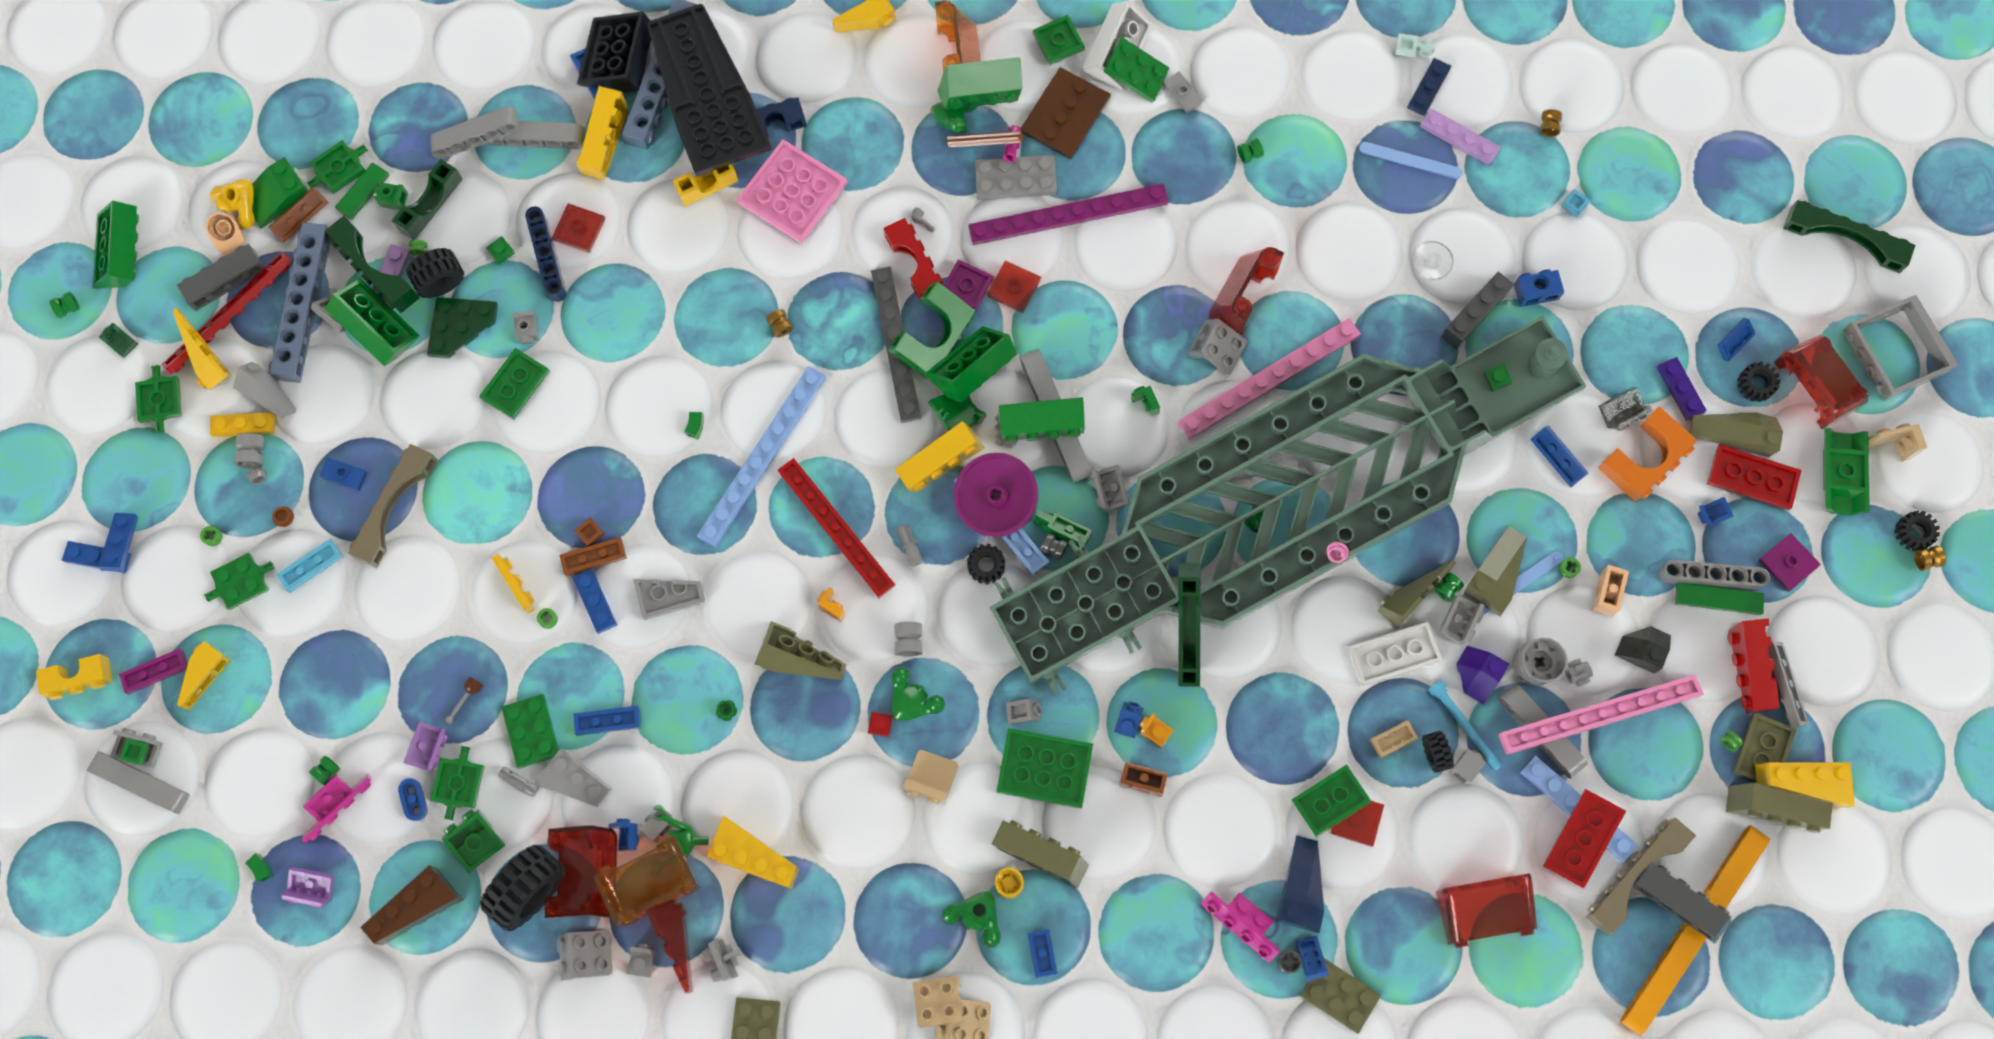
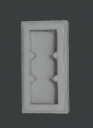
M1180 71L1163 82L1164 87L1186 113H1189L1203 103V99Z

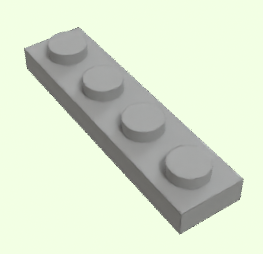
M1772 642V646H1769L1768 651L1769 656L1774 659L1775 667L1772 675L1780 689L1779 697L1786 708L1787 722L1792 728L1808 726L1807 716L1783 642Z

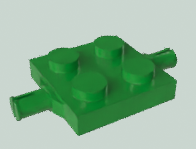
M341 140L309 162L315 169L317 176L307 182V184L312 188L323 183L335 194L364 173L365 169L358 157L366 153L368 149L362 144L353 151Z
M159 365L151 366V378L146 381L135 382L137 421L140 423L153 421L155 422V432L164 433L165 420L182 416L180 382L176 375L162 377L161 366Z
M246 553L210 572L216 589L204 594L208 602L220 596L227 609L231 610L269 591L264 580V574L275 569V566H273L272 561L259 566L255 563L252 554Z
M461 746L459 758H440L430 801L443 803L447 806L444 819L453 821L456 808L467 807L475 809L485 766L471 763L467 760L470 747Z

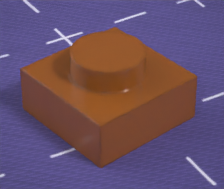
M591 517L574 530L587 546L593 545L605 535Z

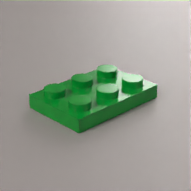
M1120 37L1103 72L1152 103L1156 100L1169 67L1125 38Z
M515 348L480 394L479 398L514 420L550 370Z
M544 694L501 707L518 769L554 758L559 751Z
M1347 764L1291 799L1316 838L1372 803Z

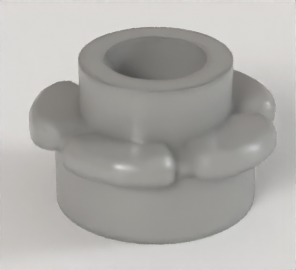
M259 466L253 467L246 474V478H249L250 483L253 485L262 484L267 480V470Z

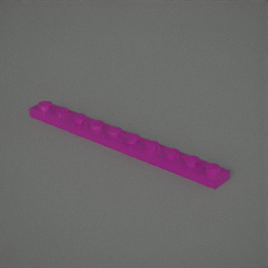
M1163 183L968 224L972 245L974 246L1168 205L1169 201Z

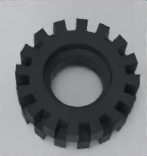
M1754 362L1740 373L1737 386L1738 388L1742 387L1739 391L1741 394L1746 393L1744 398L1748 399L1751 397L1750 401L1752 402L1755 400L1762 402L1769 399L1779 389L1780 386L1778 384L1781 383V379L1777 378L1780 375L1779 373L1774 374L1776 369L1774 367L1770 369L1769 366L1771 364L1769 363L1763 366L1764 362H1759L1758 364ZM1754 375L1761 376L1766 382L1765 388L1759 389L1754 386L1751 381Z
M1919 510L1899 519V522L1895 525L1898 528L1894 530V533H1899L1896 536V540H1902L1899 544L1901 546L1906 544L1905 549L1909 550L1912 548V551L1926 549L1938 540L1937 537L1940 536V532H1936L1940 529V526H1935V523L1938 521L1936 519L1931 520V514L1925 516V511L1919 513ZM1912 524H1918L1922 527L1924 531L1923 538H1916L1911 533L1910 526Z
M980 544V547L973 548V552L970 551L969 558H967L968 572L972 579L977 580L980 584L982 582H985V585L989 584V582L994 583L1002 577V573L1004 574L1005 558L1002 555V551L998 550L996 546L992 547L991 544H987V546ZM983 557L992 558L995 563L993 569L987 572L982 571L978 567L979 560Z
M1439 730L1423 735L1422 745L1425 749L1424 753L1434 773L1453 768V754L1445 734Z

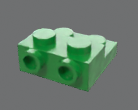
M472 809L461 817L463 819L461 823L457 826L455 823H452L443 831L445 833L442 837L443 842L468 873L505 846V843L479 809L475 812Z

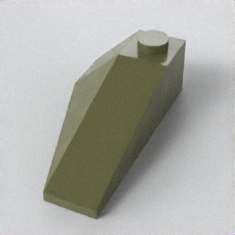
M1757 412L1693 415L1689 431L1693 437L1765 457H1770L1780 451L1783 430L1777 418Z
M1508 526L1466 587L1464 595L1477 603L1484 604V607L1501 617L1513 598L1527 537Z
M1452 560L1395 591L1392 596L1387 594L1379 603L1382 607L1378 612L1398 628L1456 562Z
M772 621L770 622L755 665L778 673L842 680L846 668L845 663L826 651H818L812 646L813 643L806 640L804 642L796 637L797 632Z

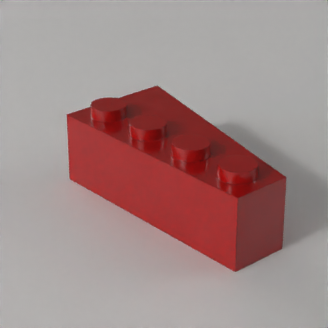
M1769 618L1742 621L1729 629L1727 634L1728 643L1732 646L1733 651L1732 663L1737 669L1736 682L1738 687L1741 688L1742 693L1741 705L1745 709L1746 714L1769 712L1779 708L1776 679L1771 677L1775 667L1774 659L1769 656L1768 652L1769 646H1772L1771 637H1767L1765 627L1770 626Z

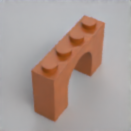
M1660 406L1639 426L1661 448L1662 461L1658 467H1640L1618 448L1598 467L1635 502L1641 497L1645 500L1653 492L1651 487L1655 483L1659 486L1667 478L1665 473L1668 470L1673 472L1681 464L1679 459L1682 456L1685 458L1695 450L1693 445L1698 441Z

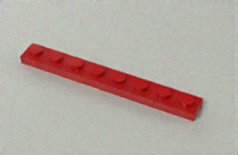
M283 252L274 258L197 330L207 344L210 343L215 337L214 334L219 329L226 328L230 323L229 320L234 315L241 314L249 301L256 300L264 287L272 285L279 273H284L289 269V264L292 260ZM182 344L161 364L170 374L180 371L185 365L184 362L189 359L185 344Z
M793 458L777 470L778 473L875 595L880 599L896 586L895 583L798 462Z

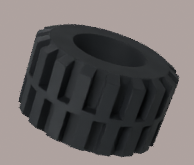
M436 248L422 253L412 260L406 269V274L416 293L422 298L438 297L450 292L461 283L465 275L454 252L447 248Z

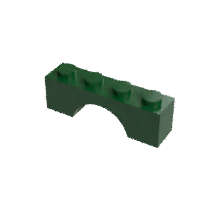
M442 159L438 161L428 174V184L421 197L411 205H403L391 220L398 231L412 240L418 237L463 180L458 170Z

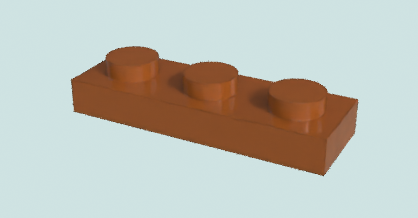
M312 187L269 225L268 228L284 243L301 228L302 222L307 223L329 202L315 187Z
M619 537L561 554L560 559L564 575L569 576L627 559L623 540Z

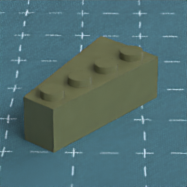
M1748 783L1728 787L1726 812L1763 819L1772 823H1783L1792 828L1803 827L1808 832L1820 833V830L1830 829L1833 803L1757 783Z
M1011 820L1010 823L1002 821L991 843L996 849L1021 861L1026 860L1028 864L1039 870L1044 868L1053 877L1059 880L1065 878L1072 886L1079 887L1089 866L1080 855L1081 852L1070 846L1068 849L1060 846L1061 842L1050 837L1048 840L1041 838V833L1030 829L1028 832L1022 829L1023 825Z

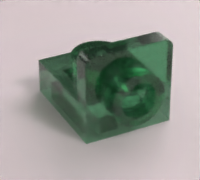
M115 323L107 326L99 336L102 341L123 358L138 345L133 338Z

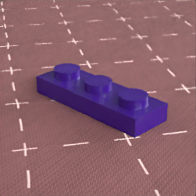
M1677 357L1656 367L1686 421L1692 419L1693 415H1701L1707 411Z

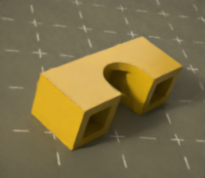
M730 164L697 177L692 176L691 172L672 181L684 207L738 182L734 167Z
M96 654L78 659L79 671L72 678L68 677L67 669L59 665L36 670L39 695L47 697L49 700L61 699L65 694H80L84 692V689L105 687V684L113 682L109 658Z

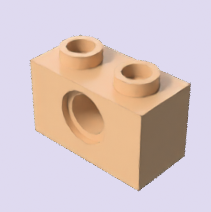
M1607 565L1601 571L1591 611L1611 617L1620 611L1629 571Z

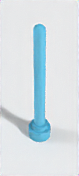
M1441 679L1428 688L1432 696L1435 695L1436 698L1441 699L1492 768L1498 770L1501 766L1500 762L1446 693V684Z

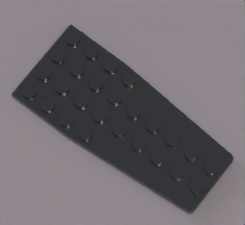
M697 4L649 21L647 26L674 121L696 177L772 150L751 95L704 5Z

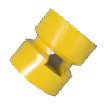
M1004 868L998 872L995 877V887L1001 897L1013 899L1021 894L1024 880L1018 870Z

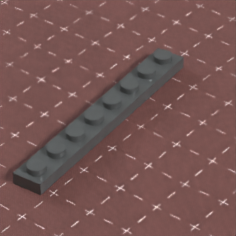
M891 266L871 270L900 420L901 423L921 420L911 367L888 351L896 336L904 332Z

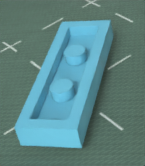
M329 539L276 575L286 591L291 593L344 556L334 541Z

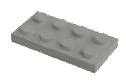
M1054 155L1016 157V160L1011 163L1006 162L1003 158L975 160L977 200L1057 195Z

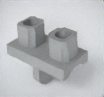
M723 939L708 943L709 947L702 952V955L707 963L715 960L717 968L710 971L712 980L714 982L726 981L738 977L735 966L739 965L736 957L741 954L740 950L733 951L731 945H726Z

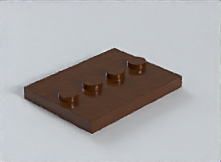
M1059 67L1020 128L1021 133L1072 160L1110 100L1111 93Z

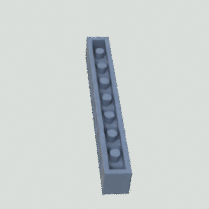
M673 0L668 15L697 4L684 0ZM655 50L622 132L625 144L647 150L650 143H653L655 139V129L661 123L662 111L668 105V96L662 75H660L661 71Z
M302 222L301 229L298 231V244L293 253L294 263L289 271L290 281L285 289V304L281 308L282 318L277 326V341L273 344L274 355L269 363V374L278 381L301 383L316 314L311 310L313 302L319 300L330 248V242L328 241L330 236L325 231L328 229V226L325 224ZM296 318H299L296 323H293ZM290 356V359L284 362L285 358Z

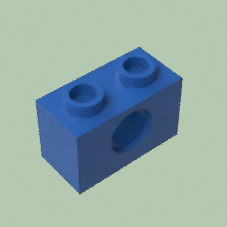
M1545 269L1532 275L1531 273H1524L1514 283L1520 307L1560 300L1564 294L1558 270L1551 271L1550 269ZM1534 284L1540 285L1542 289L1536 288Z

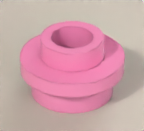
M1341 542L1330 543L1326 550L1329 560L1334 563L1344 561L1349 554L1347 546Z

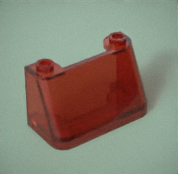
M1267 247L1242 255L1209 312V319L1219 318L1239 335L1243 336L1247 328L1248 318L1252 312V304L1242 295L1251 279L1258 283H1261L1265 278L1271 277V279H1275L1279 272L1284 252L1273 247Z
M1818 335L1786 350L1774 361L1779 370L1787 368L1789 369L1787 371L1789 375L1794 373L1817 404L1814 411L1816 413L1820 412V419L1816 422L1822 430L1863 407L1868 402L1869 394L1867 390L1860 385L1833 348L1830 339L1826 336Z
M593 825L548 829V846L552 851L559 852L558 861L564 865L565 876L557 888V896L549 897L545 903V918L611 917L614 914L618 842L614 829Z
M1530 873L1453 886L1436 891L1448 945L1455 944V948L1469 946L1468 941L1520 932L1521 937L1533 935L1534 930L1538 929L1533 882Z

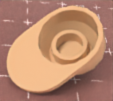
M221 211L214 213L206 221V231L218 252L227 256L236 251L238 247L245 245L243 233L232 214Z

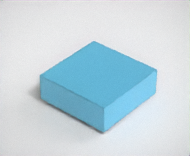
M1574 188L1561 206L1578 217L1591 200Z

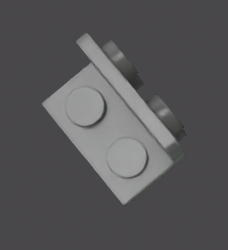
M1219 318L1205 320L1187 355L1192 359L1205 358L1226 375H1230L1247 344V340Z

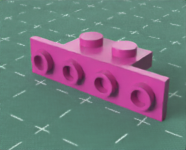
M335 774L303 805V808L318 822L303 835L302 841L306 843L309 839L315 840L322 831L320 829L326 823L328 825L333 823L338 817L337 813L342 808L347 809L355 801L353 797L360 792L362 794L371 786L369 783L371 776L367 774L351 789Z
M1212 891L1201 902V905L1209 913L1213 914L1226 928L1235 933L1268 963L1281 951L1263 936L1274 921L1240 892L1229 905Z

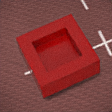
M871 712L867 733L889 738L893 715Z

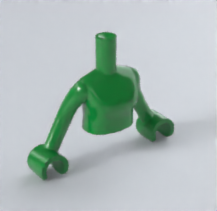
M661 805L653 807L654 810L662 812L660 815H653V819L657 821L663 820L678 828H669L668 851H678L680 853L662 862L658 860L651 861L650 865L659 867L658 870H650L652 876L660 875L663 868L689 856L694 845H708L709 837L695 836L691 825L666 815L665 809Z

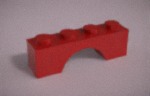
M903 218L884 227V236L893 253H906L917 262V269L910 278L911 287L921 303L920 299L929 284L937 281L943 284L939 273H934L932 269L934 264L931 258L925 256L923 252L925 248L922 241H917L914 236L916 234L912 223L908 224L906 219Z

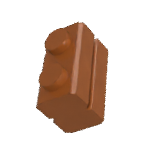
M1125 762L1119 786L1162 797L1168 773Z

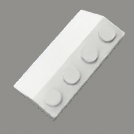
M1129 1L1112 3L1082 69L1094 80L1123 90L1125 87L1123 84L1103 72L1120 37L1125 38L1142 49L1153 24Z

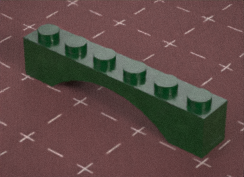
M1797 200L1793 204L1783 226V229L1801 236L1814 233H1830L1851 239L1864 247L1881 267L1897 273H1901L1909 266L1916 246L1906 239L1891 236L1885 231H1878L1864 223H1857L1846 216L1831 213L1828 209L1813 206L1807 201Z
M342 216L325 230L330 236L328 241L335 249L341 248L339 253L346 261L352 260L350 265L357 273L360 271L364 273L361 277L368 285L372 283L375 285L372 289L380 297L383 295L386 297L384 302L392 310L396 308L402 313L420 298L401 276L379 272L367 264L363 250V236L345 216Z
M1179 563L1178 686L1200 687L1201 563Z

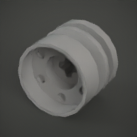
M1541 637L1523 644L1516 650L1513 657V669L1521 682L1529 686L1538 687L1558 680L1567 668L1568 658L1565 649L1559 642L1551 638ZM1534 660L1539 661V667H1535L1536 662Z

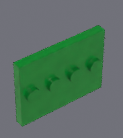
M1008 728L996 793L1082 809L1093 744Z

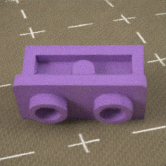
M418 722L403 763L426 771H431L432 767L436 768L440 759L437 753L440 747H444L447 740V735H445L446 729Z
M293 866L289 869L287 890L281 894V899L288 900V902L293 904H307L312 908L324 907L332 900L335 875Z

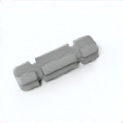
M503 767L498 773L500 778L531 797L539 789L538 786L531 782L529 783L528 780L517 773H512V770L507 767Z

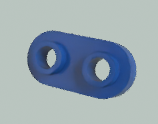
M404 779L398 787L404 814L409 820L421 821L428 813L422 785L415 779ZM413 786L415 790L412 794H409V788ZM416 807H420L418 814L414 813Z

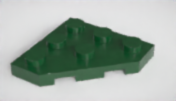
M436 297L427 355L435 358H451L456 354L455 351L463 345H468L479 336L480 332L495 324L498 303L496 301Z

